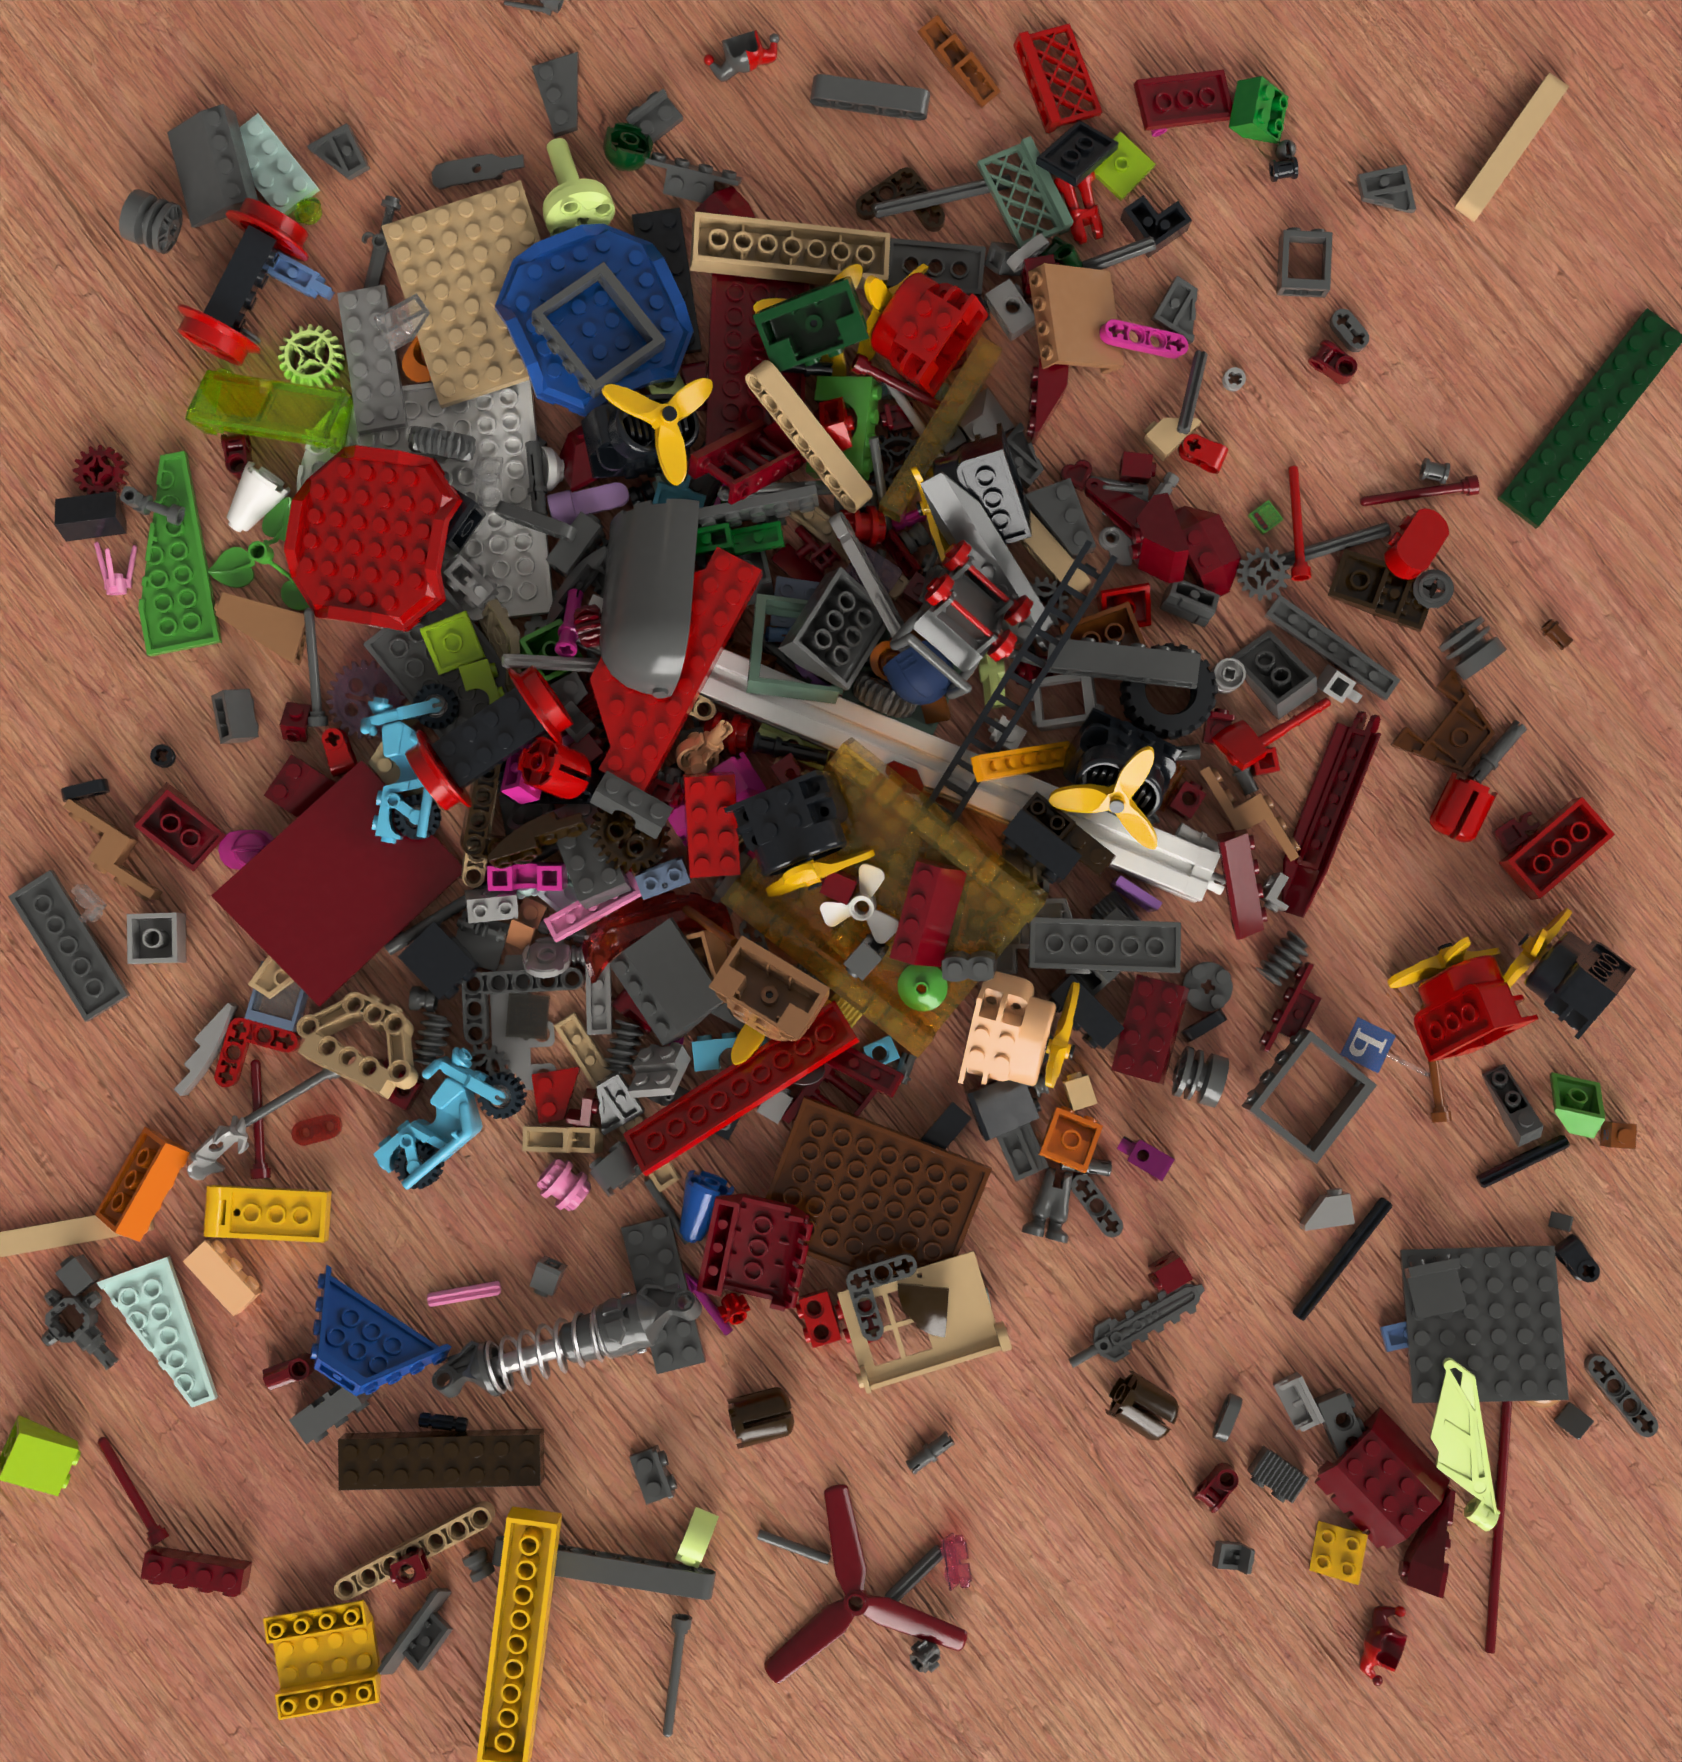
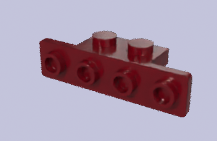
M1306 962L1297 968L1294 974L1296 980L1292 987L1289 986L1282 997L1284 1003L1281 1009L1277 1008L1272 1015L1271 1022L1273 1024L1270 1030H1266L1260 1038L1259 1043L1262 1044L1260 1047L1261 1051L1267 1053L1270 1051L1278 1033L1291 1038L1301 1028H1307L1322 999L1303 989L1314 964Z

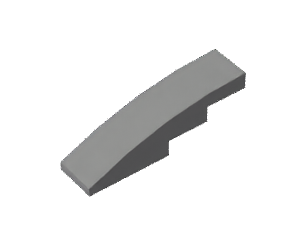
M227 1003L194 1038L200 1047L184 1063L190 1072L174 1088L180 1096L189 1095L218 1056L224 1043L228 1025L235 1018L238 1009L236 1003Z

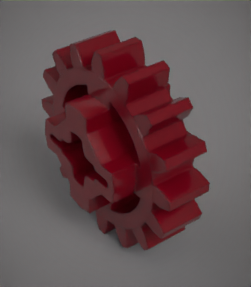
M99 445L97 450L90 446L88 454L81 451L82 460L75 459L79 467L72 469L74 473L78 474L74 481L81 484L79 489L83 492L87 491V495L112 492L114 490L121 493L119 485H127L123 477L129 476V473L123 470V468L128 466L122 460L123 456L118 452L115 453L113 448L108 447L106 449L102 445ZM108 458L113 461L115 467H112L110 465V461H108ZM87 477L92 479L94 487L89 484Z

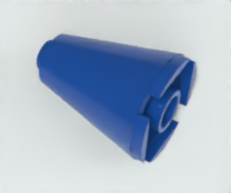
M691 1170L687 1173L679 1232L683 1235L682 1238L690 1243L702 1241L709 1231L715 1197L733 1195L734 1193L733 1185L730 1188L726 1186L727 1180L706 1171H702L700 1175H695V1170Z

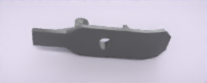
M494 154L447 161L436 165L432 171L433 185L442 190L451 186L469 185V183L484 180H500L503 178L502 173L525 167L524 155L501 158ZM477 167H481L479 173H475Z

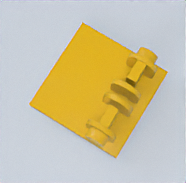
M1318 1521L1309 1571L1359 1585L1368 1535L1357 1528L1350 1530Z

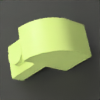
M695 1507L675 1560L698 1569L719 1516Z

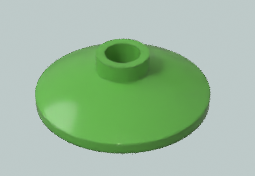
M910 964L902 971L898 979V993L901 1000L908 1007L916 1011H930L937 1008L947 995L948 982L942 978V970L939 967ZM920 984L924 985L926 991L919 992L917 986Z

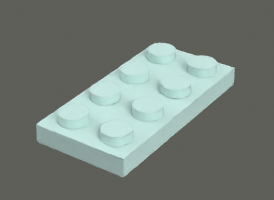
M258 113L239 127L254 186L271 207L288 216L320 191Z

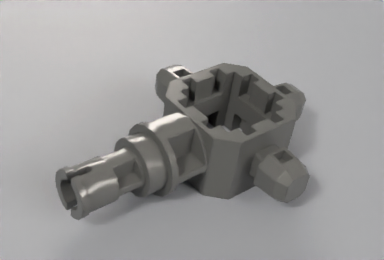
M51 1289L44 1295L46 1303L49 1307L53 1306V1308L45 1315V1324L49 1329L42 1335V1342L46 1346H51L59 1340L64 1343L74 1341L83 1352L87 1351L89 1355L93 1354L104 1366L105 1370L110 1369L114 1363L119 1361V1358L105 1345L106 1340L102 1337L104 1334L95 1326L98 1322V1312L94 1308L101 1302L102 1296L97 1291H92L86 1296L70 1295L62 1298L64 1295L58 1290ZM69 1304H75L76 1310L84 1315L83 1325L75 1332H68V1327L59 1321L61 1319L59 1315Z

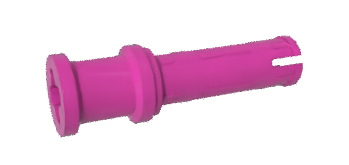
M570 589L568 591L563 624L558 628L559 641L555 645V652L562 657H574L578 650L576 641L579 638L574 623L575 609L581 608L584 596L580 590L578 597H576L578 589Z

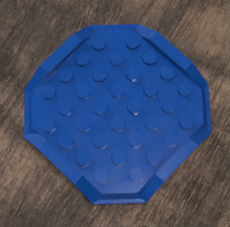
M581 224L538 241L513 259L495 304V311L506 325L527 370L536 398L553 405L558 404L566 407L569 411L586 417L594 408L605 405L610 401L605 398L603 393L593 399L584 389L581 390L576 376L566 371L562 364L563 360L558 354L554 355L550 351L545 337L535 332L536 329L531 324L532 311L605 262L666 339L664 350L614 384L633 391L640 390L654 383L675 381L694 332L680 290L664 257L653 243L606 224ZM598 281L546 317L596 380L647 344Z

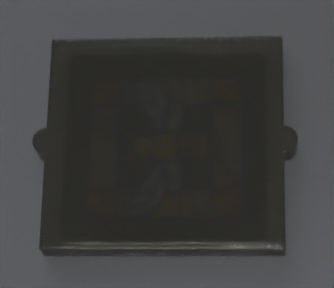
M530 992L527 995L509 993L505 1037L523 1038L526 1041L529 1038L547 1039L550 996L532 995Z

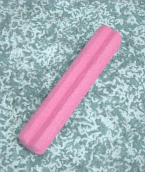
M499 1281L431 1292L427 1295V1302L430 1307L496 1296L501 1293V1285Z

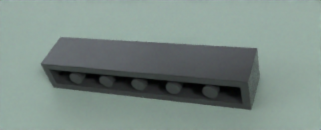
M1056 635V638L1060 640L1063 635ZM1069 637L1048 672L1196 689L1201 654H1196V651L1192 649H1181V652L1171 651V648L1166 646H1156V649L1146 648V645L1140 643H1132L1131 646H1125L1114 640L1099 643L1093 638L1084 637L1081 640H1072ZM1050 642L1047 660L1056 647Z

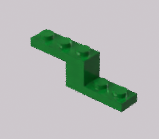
M775 521L733 530L729 522L697 528L695 556L710 554L712 557L717 547L734 556L785 547L781 522Z

